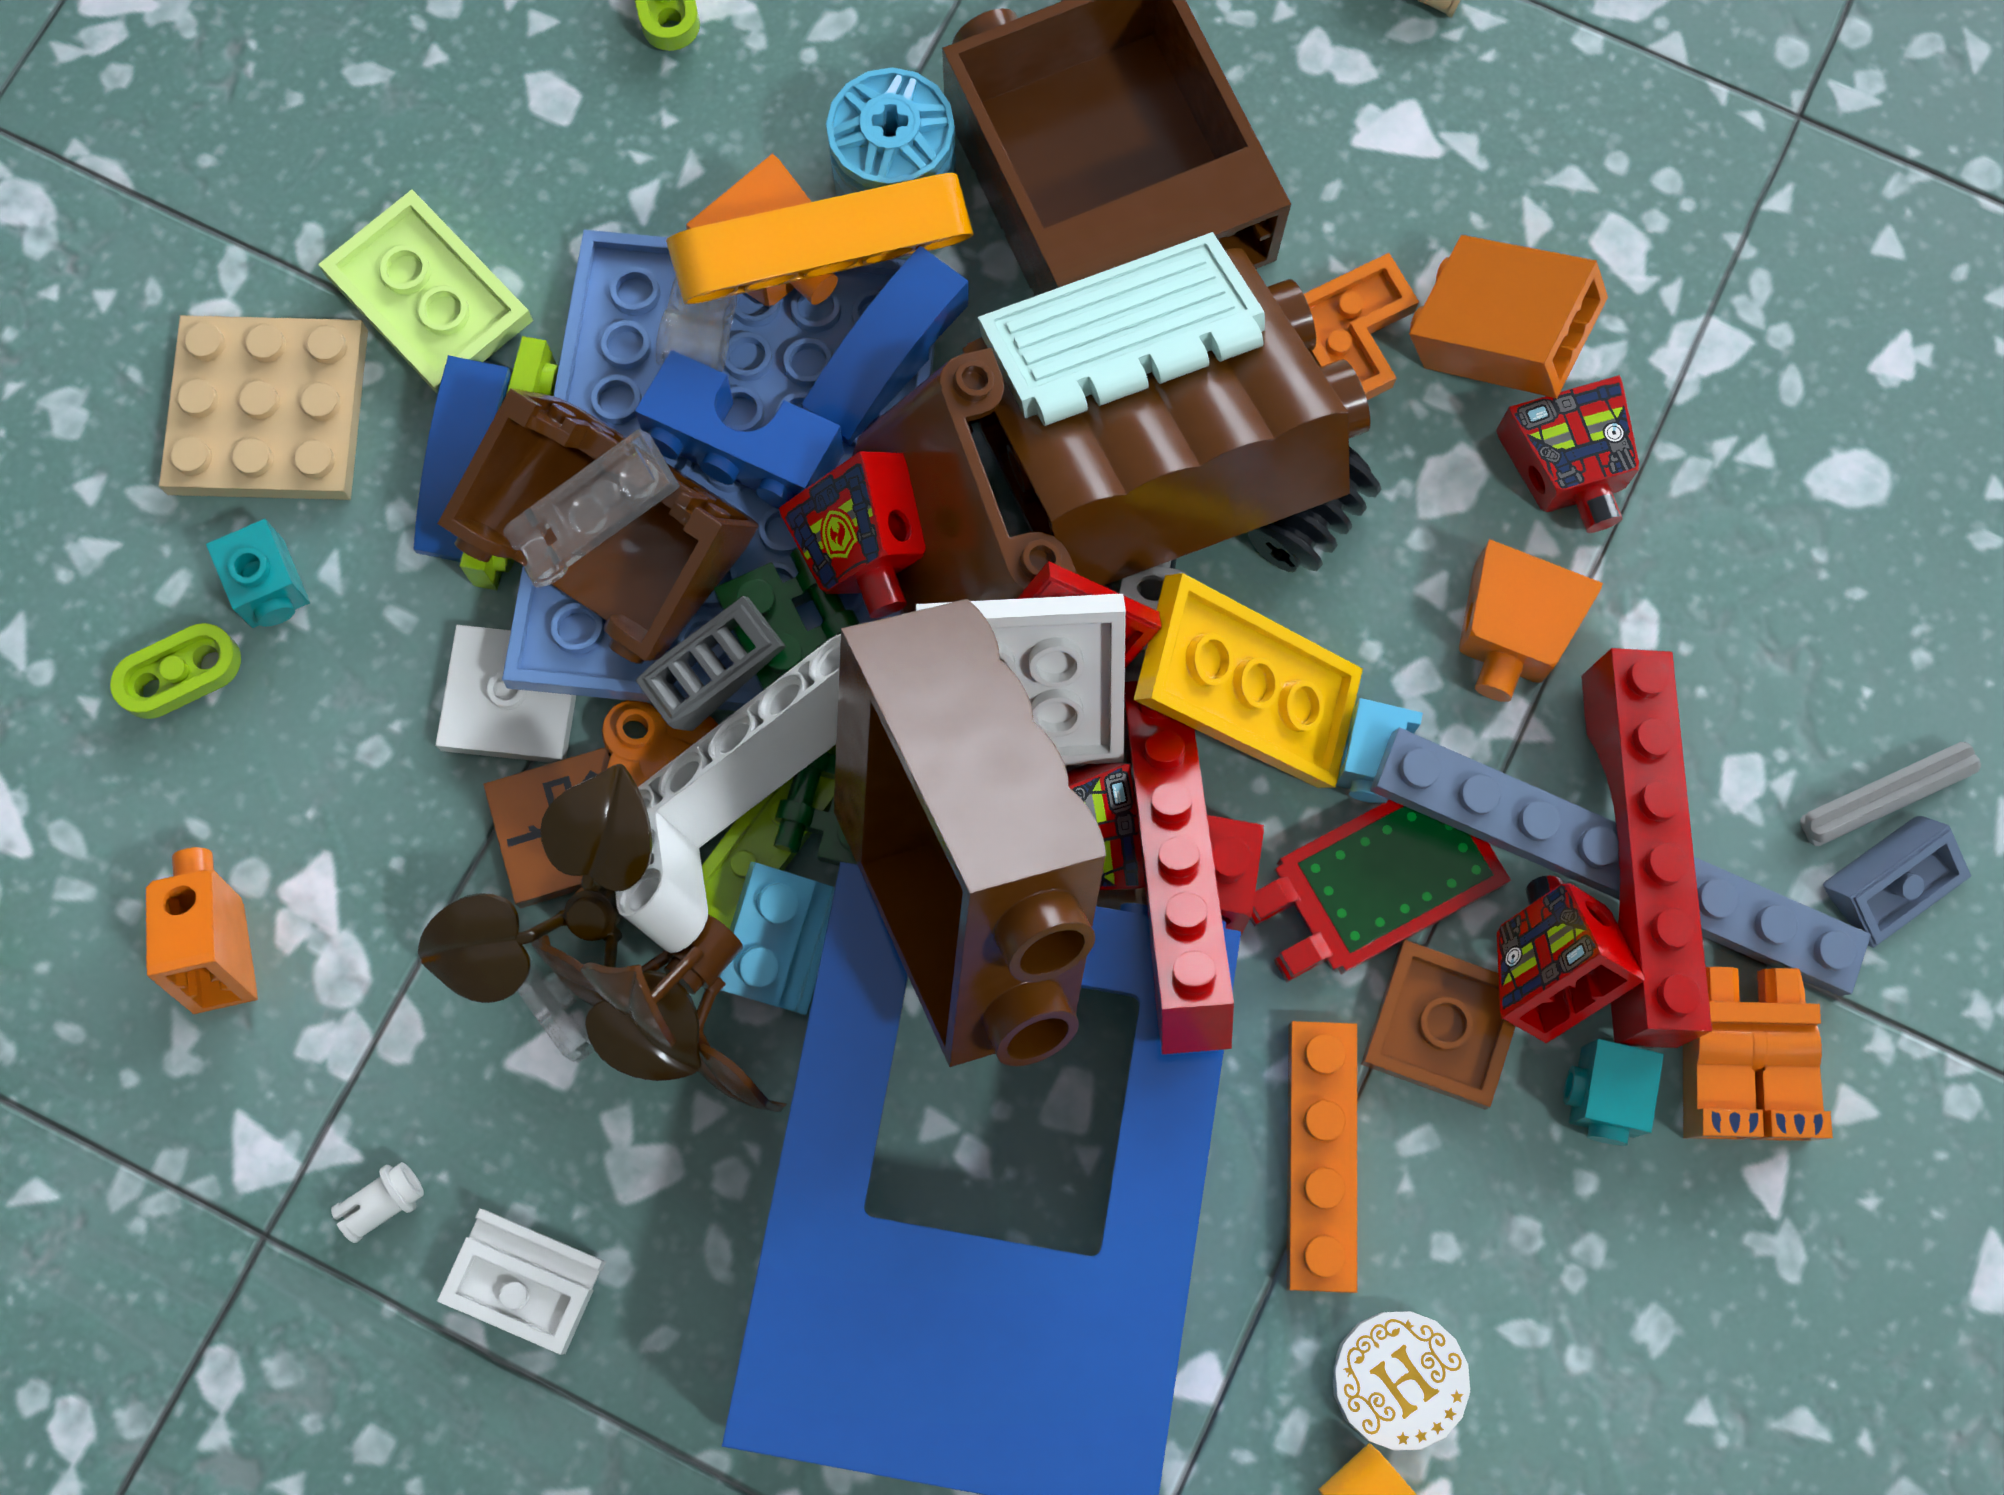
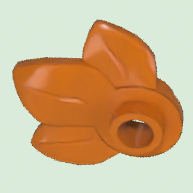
M629 700L621 702L607 713L602 726V739L605 747L611 753L607 769L616 764H623L637 787H639L718 726V724L709 716L693 731L674 729L666 723L657 709L651 704ZM629 721H638L644 725L647 734L639 739L630 738L625 734L623 725Z

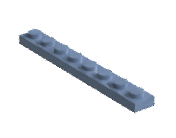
M1399 727L1392 732L1371 786V792L1619 900L1620 865L1616 822ZM1694 857L1703 937L1774 968L1800 969L1803 981L1835 995L1844 996L1853 993L1871 934Z

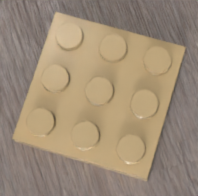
M180 315L159 487L167 495L351 500L368 329L363 321Z

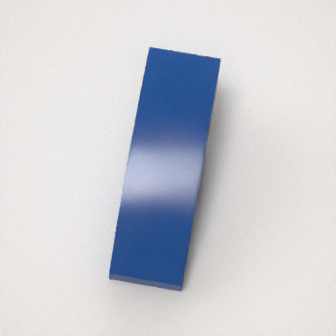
M919 246L869 304L843 339L804 399L802 409L840 425L842 440L850 446L927 363L931 345L968 307L969 281L925 248Z
M449 355L447 357L434 408L422 470L413 547L417 554L461 562L463 552L454 544L457 536L437 523L506 397L512 375L508 367Z

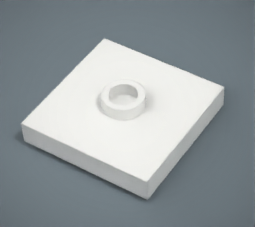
M456 625L435 746L440 751L549 763L566 759L576 695L507 689L502 677L511 630Z

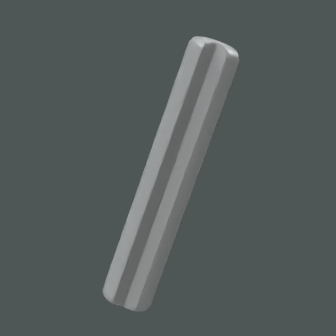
M1959 742L1808 812L1800 819L1801 828L1806 833V837L1811 844L1821 846L1970 777L1980 770V759L1975 755L1973 747L1969 743Z

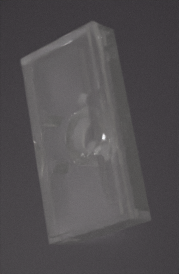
M528 953L531 963L530 973L525 983L517 992L561 1054L569 1060L579 1063L595 1050L587 1034L568 1009L577 1000L573 993L562 983L554 970L544 975Z

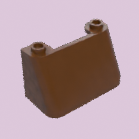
M992 348L961 354L950 359L870 425L859 436L852 456L859 451L903 453L907 463L926 549L921 559L896 574L907 602L903 608L904 614L916 611V604L947 603L964 599L969 601L1017 599L1048 561L1076 573L1070 554L1064 544L1054 536L1043 532H1030L1009 537L972 438L974 431L970 421L981 419L991 414L1002 399L1004 391L1003 377Z
M513 388L509 389L437 523L457 536L454 543L455 546L467 555L483 562H489L492 556L512 558L607 620L603 629L612 638L608 644L609 647L621 657L637 664H643L644 661L658 660L666 653L714 591V588L718 586L746 550L759 527L758 523L744 512L581 408L554 396Z

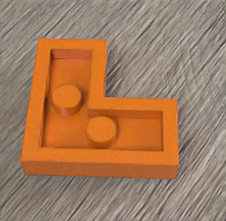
M1387 253L1304 293L1316 330V347L1309 352L1319 367L1341 359L1346 360L1355 370L1367 400L1393 388L1397 379L1371 334L1415 313L1419 304V300L1390 253Z

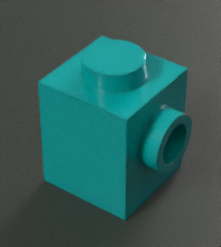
M262 519L206 544L232 609L252 628L259 625L269 627L281 624L289 620L295 614L296 609L311 603L284 539L266 519Z
M1596 1039L1582 1046L1578 1066L1572 1065L1570 1067L1564 1085L1563 1102L1565 1105L1571 1106L1569 1124L1587 1127V1138L1619 1146H1627L1629 1137L1635 1138L1652 1133L1664 1054L1601 1039Z

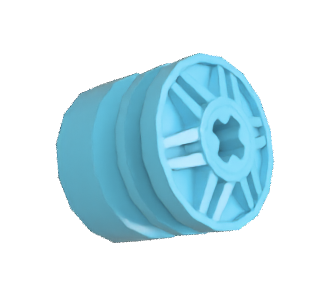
M893 67L867 71L846 83L831 102L826 129L836 196L938 174L956 173L955 125L951 104L938 85L919 73Z

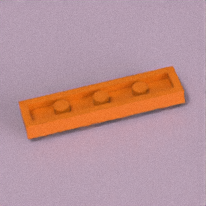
M1291 1021L1289 1023L1287 1291L1357 1293L1356 1023Z

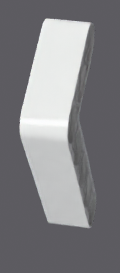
M841 634L826 641L638 787L650 821L652 855L648 869L636 884L630 889L615 891L616 904L620 915L665 951L675 953L688 947L697 939L708 919V905L699 848L836 745Z

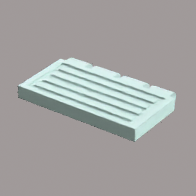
M1213 232L978 317L981 336L987 347L992 348L1001 374L1024 418L1037 414L1044 426L1087 411L1088 405L1085 396L1092 394L1098 406L1149 388L1146 376L1148 373L1152 372L1157 382L1161 384L1209 366L1208 351L1212 350L1218 361L1221 362L1262 347L1264 342L1261 332L1265 331L1264 310Z

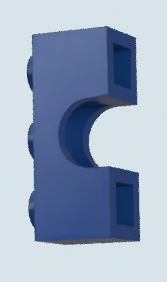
M671 350L635 410L644 442L654 452L668 459L675 460L678 456L693 461L700 465L704 473L720 483L732 485L737 481L756 490L757 495L763 501L777 509L834 470L844 454L840 425L783 400L773 419L764 427L748 432L729 428L723 423L734 404L728 375L674 350Z

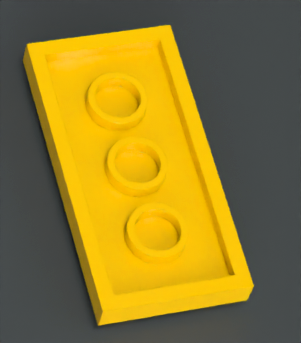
M1184 573L1165 575L1156 609L1160 613L1162 628L1148 642L1134 700L1314 787H1336L1363 668Z

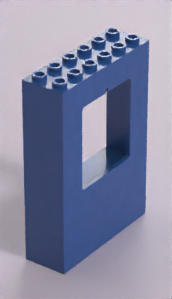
M840 862L722 1447L982 1495H1159L1224 1050L1162 1054L1155 1001L1147 905L1123 903L1120 905V910L1096 906L1092 926L1095 933V942L1087 955L1081 988L1131 996L1139 1003L1101 1250L1097 1255L1087 1256L875 1218L865 1212V1203L908 975L858 865ZM1222 920L1233 992L1241 931L1225 929L1226 922Z

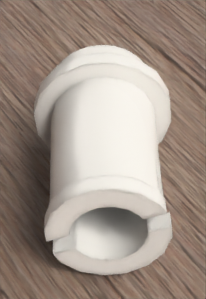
M401 1162L394 1168L390 1165L380 1168L379 1178L342 1203H337L331 1208L334 1219L338 1220L341 1217L345 1219L337 1223V1226L349 1241L357 1243L364 1235L403 1210L406 1213H411L416 1209V1200L424 1196V1191L414 1172L405 1163Z

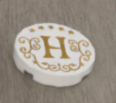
M1411 1311L1381 1312L1358 1323L1340 1343L1333 1368L1334 1398L1345 1421L1365 1440L1394 1451L1422 1450L1446 1438L1462 1419L1470 1395L1468 1363L1456 1339L1435 1320Z

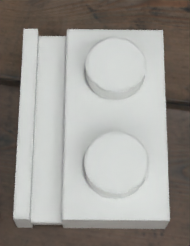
M479 1208L475 1217L477 1218L470 1236L466 1237L437 1301L560 1355L566 1354L594 1291L592 1290L600 1271L603 1270L606 1261Z

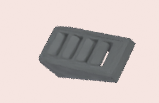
M742 596L656 660L636 678V682L670 727L693 731L786 646L749 597ZM738 625H740L756 646L748 654L731 633ZM718 643L734 663L728 669L724 667L712 651V648ZM697 662H699L712 680L705 686L691 668ZM677 680L690 696L688 699L685 700L675 687L674 683Z

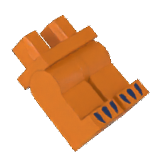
M1706 967L1712 1032L1683 1045V1139L1775 1141L1832 1139L1831 1111H1824L1821 1084L1822 1043L1817 1026L1821 1024L1820 1004L1806 1003L1800 969L1771 968L1757 971L1758 1002H1740L1738 968Z

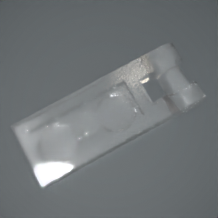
M637 429L509 522L504 528V534L514 550H521L528 563L525 565L524 570L533 586L544 587L562 578L567 573L569 566L680 488V485L651 435ZM549 528L552 529L558 539L550 546H548L544 539Z

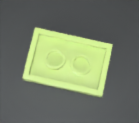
M412 189L318 264L325 276L437 394L448 355L484 362L533 321L529 310Z

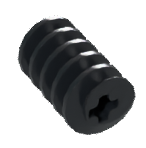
M1349 446L1350 494L1248 532L1250 541L1268 562L1282 570L1295 572L1300 565L1308 570L1318 571L1323 563L1313 548L1316 547L1324 552L1332 553L1338 544L1328 529L1339 534H1347L1352 528V524L1343 510L1352 515L1361 516L1367 509V506L1359 493L1367 497H1376L1382 490L1380 483L1371 473L1368 464Z

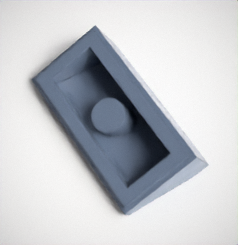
M1916 816L1826 880L1823 886L1829 898L1851 926L1871 934L1868 946L1874 948L1969 879L1971 874L1950 826L1924 816Z

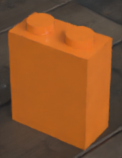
M1461 235L1450 257H1446L1441 262L1436 275V283L1424 306H1420L1414 313L1409 335L1425 369L1558 398L1608 299V295L1597 260Z

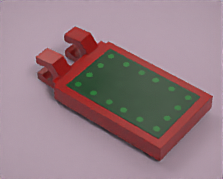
M1388 800L1387 803L1380 804L1281 857L1276 863L1278 867L1274 869L1279 879L1255 891L1250 920L1255 927L1295 905L1312 936L1280 952L1279 956L1274 959L1286 983L1328 961L1333 971L1338 969L1342 975L1502 888L1511 879L1488 842L1392 800Z

